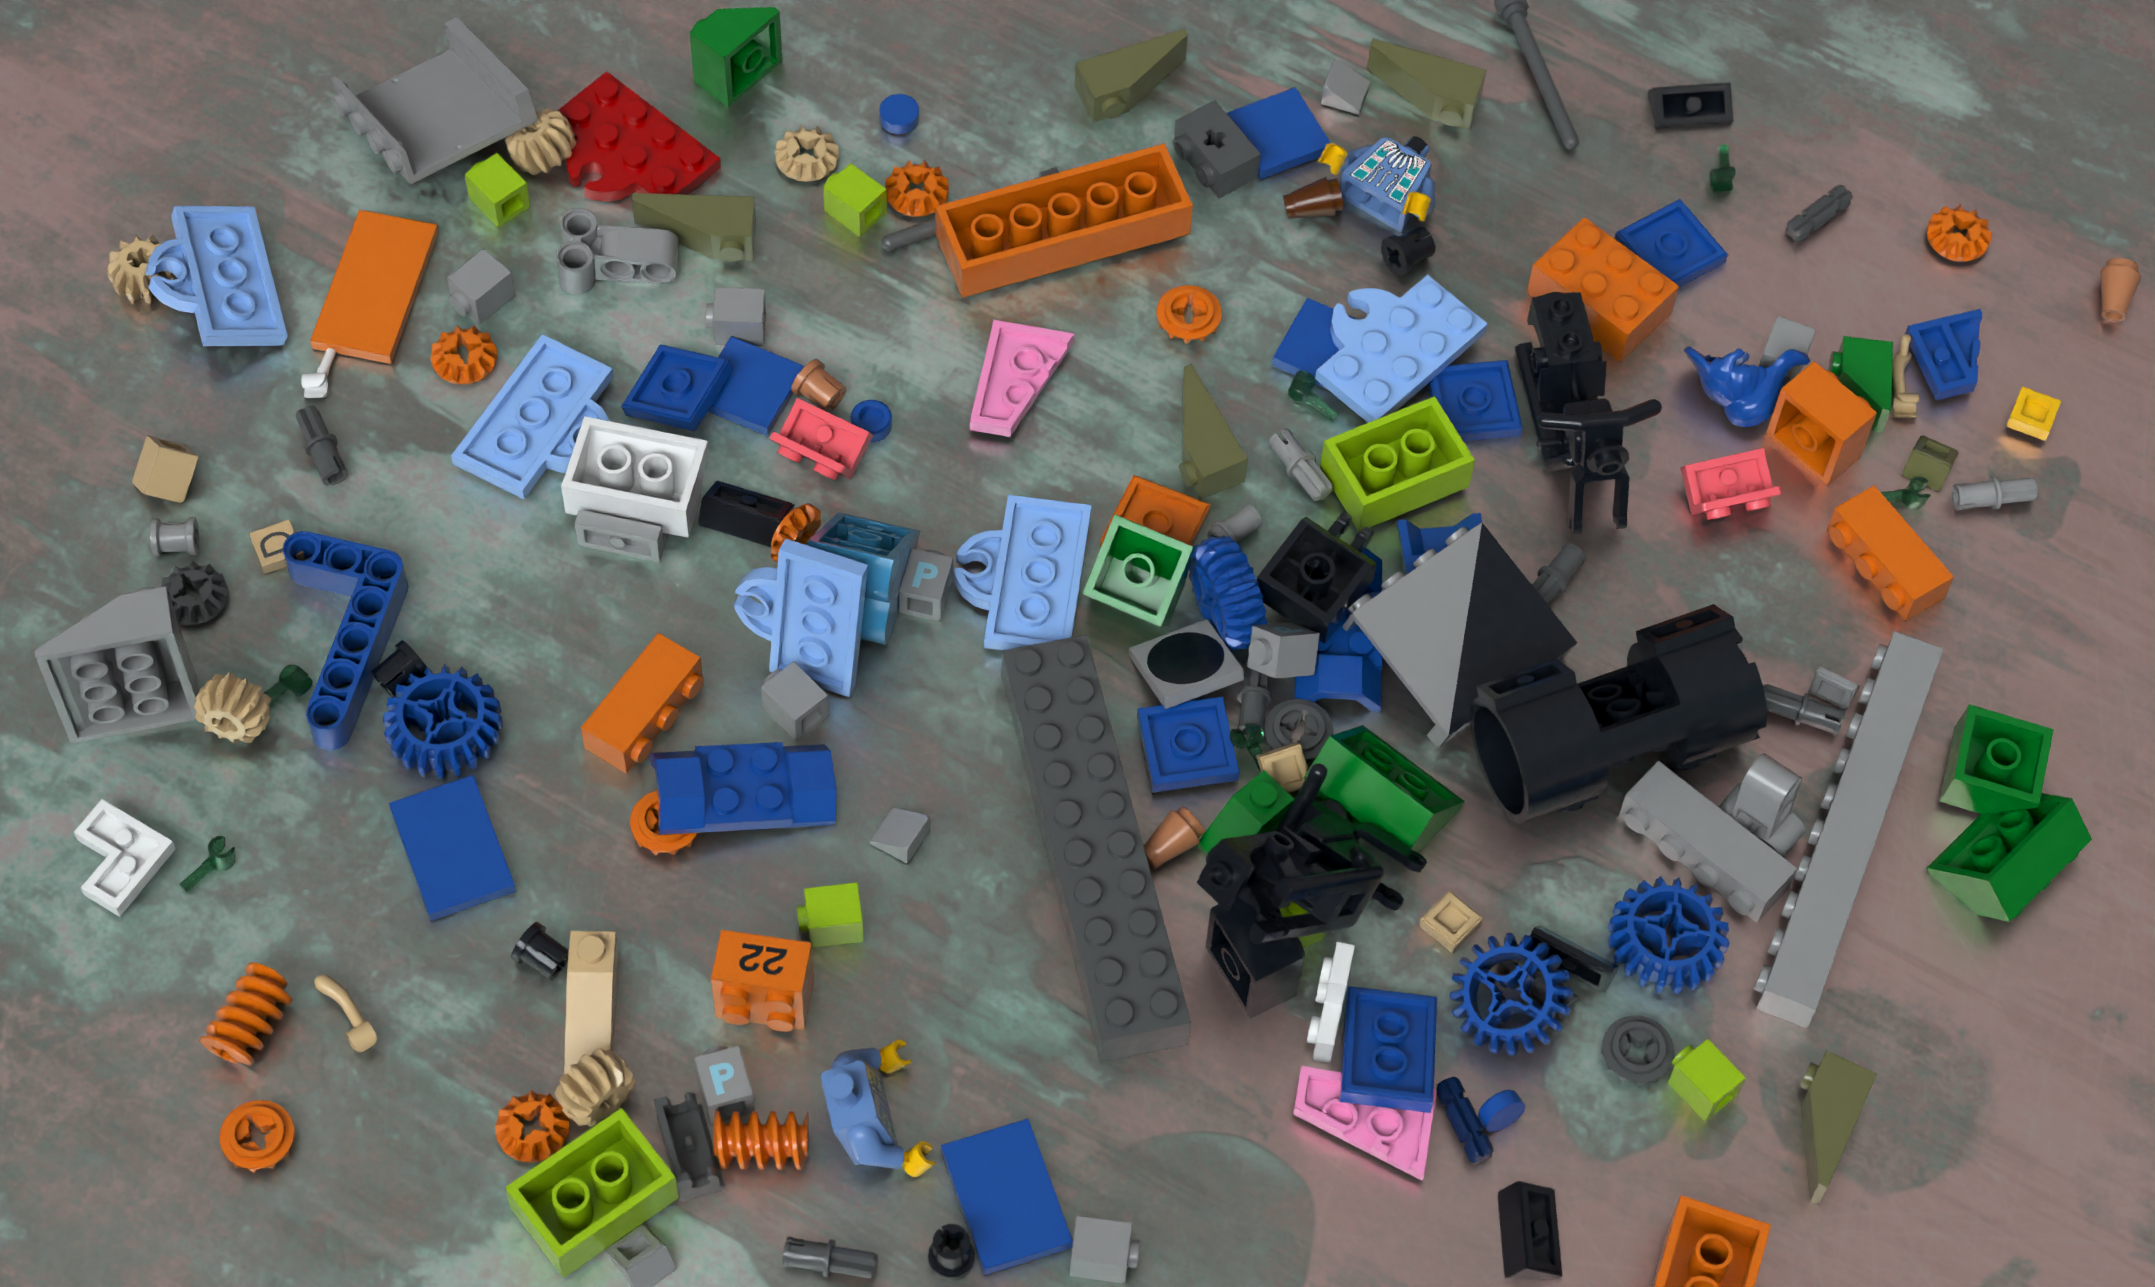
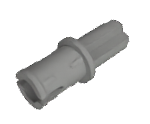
M1290 429L1279 430L1280 434L1284 437L1283 441L1275 433L1270 438L1268 446L1286 465L1287 475L1292 479L1296 478L1314 501H1323L1328 498V494L1333 491V485L1316 465L1314 454L1304 450Z
M1993 476L1988 481L1954 484L1952 489V502L1957 511L1978 507H1991L1993 510L2000 509L2001 504L2032 501L2038 498V484L2034 478L1999 481L1997 477Z

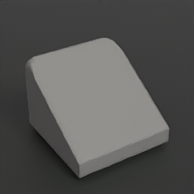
M1334 58L1323 86L1321 104L1359 115L1370 81L1342 61Z
M1818 666L1808 692L1841 709L1848 710L1860 686Z
M893 807L871 838L870 844L908 864L930 832V817L923 813Z
M645 1224L640 1225L605 1250L632 1287H652L676 1269V1265L666 1245Z

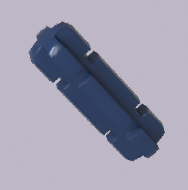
M1457 1077L1442 1080L1437 1084L1436 1093L1441 1104L1447 1105L1445 1112L1460 1142L1465 1143L1466 1147L1464 1150L1470 1162L1476 1164L1489 1159L1494 1148L1488 1136L1482 1135L1484 1128L1469 1098L1464 1097L1463 1093H1465V1090Z

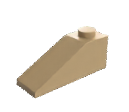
M570 931L566 989L564 1075L571 1069V1065L581 1060L583 1055L590 1056L594 1050L599 1048L602 1050L611 1049L613 1051L620 960L616 932Z

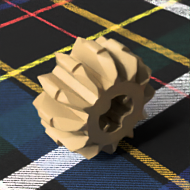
M545 108L540 113L536 112L537 122L505 138L510 158L522 172H529L532 176L542 170L548 173L555 165L561 166V161L572 155L571 149L577 142L571 130V125L566 117L562 116L560 111H552L550 108Z
M136 234L134 242L130 244L120 240V251L109 252L110 264L107 266L109 281L112 282L114 290L119 297L127 296L132 304H135L141 298H144L149 305L151 304L152 297H154L148 288L151 277L161 276L171 280L177 279L173 273L168 271L158 272L154 276L145 275L151 254L157 246L162 244L159 243L154 235L150 236L146 241H142Z
M231 672L226 676L214 674L211 680L207 681L204 687L200 688L196 696L197 701L194 708L197 712L195 719L205 724L204 730L206 732H214L218 735L219 739L223 737L228 738L233 744H238L240 740L245 743H252L254 738L259 736L262 730H265L270 720L272 709L269 705L271 698L261 693L262 686L249 683L247 677L240 679Z
M599 1048L594 1050L590 1056L583 1055L578 1063L571 1065V1069L567 1074L561 1076L559 1080L561 1084L555 1090L554 1094L563 1108L562 1111L579 1126L588 1125L591 1127L596 1125L601 1119L604 1120L609 1117L614 1111L620 1109L619 1106L624 1101L630 1098V1091L635 1086L636 1081L633 1078V1073L628 1068L629 1065L611 1049L602 1050Z

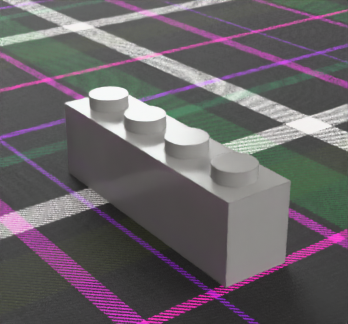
M1657 761L1625 795L1619 815L1624 818L1629 828L1636 833L1646 835L1658 845L1666 857L1674 861L1678 860L1693 872L1694 877L1699 883L1705 887L1715 889L1728 900L1730 906L1739 914L1748 915L1758 923L1790 888L1798 868L1660 761Z

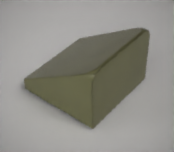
M1924 435L1920 436L1905 465L1903 476L1935 491H1939L1959 452Z

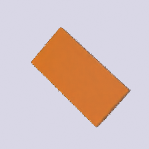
M359 210L311 336L310 343L312 349L326 351L328 348H332L337 354L392 364L439 234L438 225Z

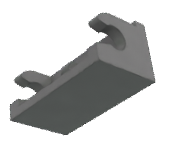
M687 1092L684 1096L686 1101L677 1105H671L667 1096L654 1099L659 1128L671 1171L676 1177L680 1202L725 1190L717 1157L714 1156V1147L702 1104L697 1103L696 1096L692 1092Z

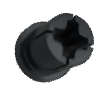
M1420 226L1401 236L1391 235L1382 241L1381 252L1387 267L1394 274L1404 275L1411 271L1413 265L1433 256L1435 253V242L1432 236H1429L1428 230Z
M403 640L395 645V652L371 671L378 683L382 682L380 683L381 687L391 697L396 696L395 689L397 684L409 685L410 673L416 677H425L424 673L427 666Z
M537 921L520 937L511 953V959L518 964L525 962L547 979L553 980L563 970L557 965L560 964L562 967H565L567 964L569 949L545 933L546 927Z
M947 1224L942 1226L941 1230L939 1228L933 1236V1243L928 1251V1263L932 1272L941 1279L955 1281L964 1278L974 1266V1248L964 1228L956 1224ZM948 1246L950 1250L943 1253V1248ZM960 1248V1254H955L953 1252L954 1250Z

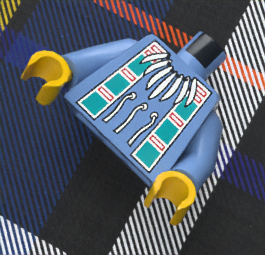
M1389 137L1381 138L1374 145L1369 144L1348 152L1337 144L1328 143L1317 161L1320 164L1330 165V172L1334 175H1337L1339 171H1343L1340 181L1342 199L1401 233L1407 227L1412 215L1419 217V220L1424 222L1426 215L1435 208V182L1430 177L1432 164L1425 158L1429 153V147L1419 137H1410L1404 146Z
M899 1039L879 1050L876 1048H865L840 1053L834 1059L831 1069L822 1072L820 1077L833 1131L856 1166L862 1164L891 1169H899L902 1166L905 1172L912 1177H919L936 1165V1162L929 1161L924 1157L933 1150V1147L928 1142L920 1141L907 1152H904L903 1148L898 1146L881 1073L878 1071L880 1068L883 1072L890 1074L911 1063V1060H902L897 1053V1050L907 1045L906 1042Z

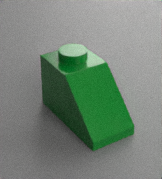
M1844 336L1839 351H1832L1828 371L1834 373L1839 381L1856 396L1864 398L1870 404L1871 408L1877 412L1871 429L1874 432L1883 433L1891 412L1893 342Z
M1263 770L1229 799L1200 838V844L1197 847L1207 856L1209 851L1221 839L1276 831L1294 798Z

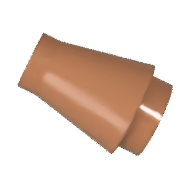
M2113 258L2108 260L2106 266L2101 269V316L2110 321L2125 320L2128 307L2141 280V274L2138 272L2139 266L2134 261L2125 258Z
M1184 806L1180 807L1176 812L1170 810L1148 841L1143 845L1148 864L1155 870L1163 863L1200 844L1199 838L1205 833L1198 819Z

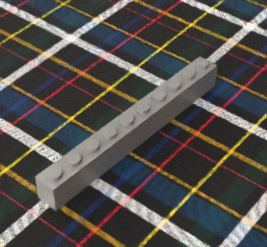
M1897 631L1893 632L1888 646L1879 644L1871 668L1879 671L1875 680L1867 678L1858 701L1866 704L1863 715L1854 713L1846 737L1854 739L1850 750L1842 747L1833 772L1841 774L1837 785L1829 783L1820 806L1828 810L1824 821L1816 818L1807 842L1815 846L1811 857L1803 854L1794 878L1802 882L1798 894L1792 891L1789 892L1781 916L1789 920L1785 931L1776 928L1767 952L1775 955L1772 967L1763 965L1754 990L1762 994L1756 1009L1808 1028L1820 1001L1943 648Z

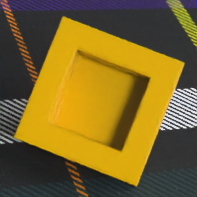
M2022 386L2006 427L2046 441L2061 400Z

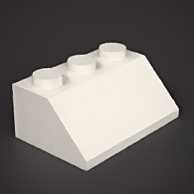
M584 416L561 485L565 513L577 515L579 509L662 526V533L689 538L700 502L708 441Z

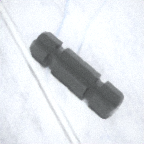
M1844 185L1835 186L1828 192L1829 195H1823L1804 209L1802 215L1798 214L1788 221L1785 229L1787 235L1791 236L1795 242L1804 240L1810 235L1809 231H1816L1837 215L1836 212L1843 211L1851 204V199L1853 198L1851 191H1848Z

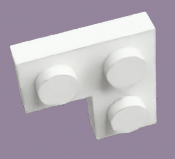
M103 799L99 801L74 831L77 841L106 857L81 887L84 896L119 917L176 849L172 840Z
M1337 942L1334 958L1324 957L1315 1001L1324 1004L1321 1017L1312 1016L1307 1038L1308 1043L1315 1044L1313 1061L1327 1064L1331 1062L1355 945Z

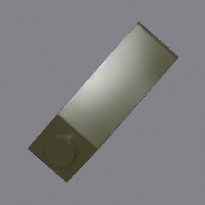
M1181 29L1076 62L1075 89L1092 122L1105 118H1115L1124 112L1130 111L1186 59L1188 40L1186 30Z
M1372 39L1367 69L1430 119L1443 122L1448 126L1470 129L1482 95L1486 75L1485 69Z
M632 193L634 223L643 228L668 230L678 236L679 244L712 259H724L731 262L754 259L756 229L754 197Z
M1190 364L1184 367L1182 463L1179 464V470L1184 483L1188 487L1193 486L1201 500L1245 482L1248 459L1194 367Z
M1829 1051L1825 1052L1819 1066L1810 1062L1799 1086L1808 1090L1801 1104L1810 1201L1817 1205L1820 1204L1830 1184L1877 1073Z

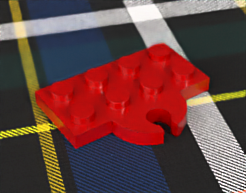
M607 71L557 110L568 120L577 142L571 149L572 155L566 159L568 177L572 187L575 188L581 185V180L586 174L597 173L602 176L599 180L588 182L584 186V194L588 199L611 202L622 200L635 192L689 195L721 168L720 157Z

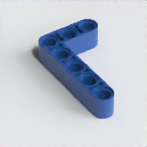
M300 531L287 537L283 543L282 550L291 579L302 586L351 597L306 710V717L314 743L324 750L333 751L346 745L352 736L374 679L371 671L381 662L408 593V582L402 559L393 551L317 533ZM303 551L304 557L311 558L299 561L296 554ZM345 566H352L351 568L346 570H339ZM392 575V577L389 579H380L384 576ZM372 611H379L375 615H366L367 613ZM366 647L361 651L351 652L354 648ZM344 683H350V684H351V685H349L348 687L343 688V689H337V688H336V687H338L339 685L344 684ZM336 720L332 725L321 726L326 721Z

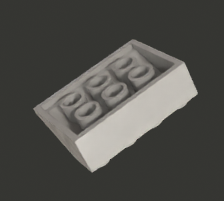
M166 586L159 588L144 587L133 593L119 595L34 650L35 658L71 744L196 720L195 715L197 711L194 705L199 692L196 673Z

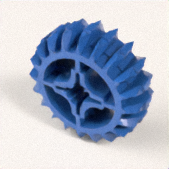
M1223 535L1217 538H1208L1201 541V544L1193 546L1194 551L1189 567V579L1193 587L1192 592L1197 601L1196 605L1200 609L1202 618L1204 620L1208 619L1230 651L1236 649L1243 650L1250 646L1252 625H1263L1268 622L1265 617L1267 610L1262 600L1264 596L1260 592L1259 581L1255 578L1253 567L1250 566L1247 555L1242 552L1240 545L1229 536L1225 537Z
M446 664L442 667L441 673L433 674V671L427 666L424 673L425 677L420 679L410 673L408 679L410 686L397 684L395 689L397 697L388 698L386 704L388 712L384 713L383 723L386 728L384 735L386 742L391 746L393 756L396 757V760L402 758L403 765L408 771L417 766L418 772L423 778L431 770H435L436 776L440 780H442L446 770H453V773L460 777L462 773L461 767L465 765L476 771L478 766L476 757L489 759L491 755L490 746H498L500 740L498 731H501L503 727L502 716H500L502 711L499 700L495 698L493 688L490 687V684L483 685L482 678L479 677L478 673L468 678L467 671L463 666L455 674H451L450 668ZM461 702L475 710L478 714L477 719L469 718L466 712L460 710ZM410 724L418 726L419 731L425 732V742L417 739L409 732Z
M1662 876L1655 880L1653 887L1643 880L1639 883L1637 891L1629 888L1624 893L1623 901L1615 904L1612 912L1614 916L1610 918L1608 923L1609 932L1612 933L1609 936L1608 945L1609 948L1616 950L1613 956L1614 964L1627 963L1624 969L1625 978L1638 974L1640 976L1638 982L1640 988L1647 985L1648 981L1656 984L1657 994L1663 992L1665 985H1670L1674 994L1677 995L1681 993L1684 984L1694 991L1699 987L1701 980L1708 983L1713 978L1714 970L1722 967L1725 960L1723 954L1727 952L1729 947V939L1726 938L1729 927L1727 922L1721 921L1723 916L1722 907H1710L1713 900L1711 893L1699 897L1697 895V883L1691 885L1689 890L1682 888L1679 877L1673 881L1672 886H1667ZM1665 911L1658 916L1647 915L1646 918L1641 917L1650 912ZM1668 924H1670L1669 934L1671 935V943L1669 947H1667L1668 937L1666 936V927ZM1691 952L1696 953V955L1687 959L1672 960L1673 957L1678 955L1690 956Z
M1506 933L1504 946L1502 947L1495 936L1488 937L1490 950L1485 952L1478 944L1473 945L1472 950L1478 958L1472 963L1468 958L1462 957L1459 962L1468 970L1467 974L1454 973L1452 976V980L1462 985L1463 989L1451 991L1450 998L1453 1001L1464 1002V1004L1452 1010L1453 1016L1457 1019L1468 1017L1460 1027L1462 1032L1470 1034L1476 1031L1473 1042L1479 1047L1490 1039L1489 1051L1494 1054H1498L1501 1051L1504 1042H1506V1050L1510 1056L1517 1055L1518 1042H1522L1523 1047L1528 1053L1535 1052L1533 1038L1537 1036L1541 1042L1548 1045L1551 1039L1544 1031L1549 1026L1557 1032H1561L1564 1028L1554 1018L1557 1013L1563 1016H1569L1571 1013V1009L1565 1004L1559 1003V1000L1572 998L1573 990L1568 987L1558 986L1567 982L1571 978L1567 970L1555 971L1561 965L1562 959L1558 954L1546 958L1550 948L1544 942L1538 944L1532 951L1533 938L1529 935H1524L1518 947L1513 933ZM1504 961H1525L1522 967L1517 966L1510 974L1505 976H1499L1489 971L1492 967ZM1538 968L1541 970L1546 983V998L1543 1007L1534 1002L1530 996V989L1535 981L1533 975ZM1480 982L1489 987L1492 992V1001L1487 1008L1490 1013L1485 1020L1480 1015L1477 1005V992ZM1495 983L1500 984L1505 989L1508 987L1512 990L1520 985V988L1516 990L1528 1005L1525 1006L1519 1001L1515 1002L1511 999H1508L1503 1004L1502 1002L1506 998ZM1516 1013H1524L1534 1018L1531 1022L1520 1028H1497L1501 1021L1506 1023Z

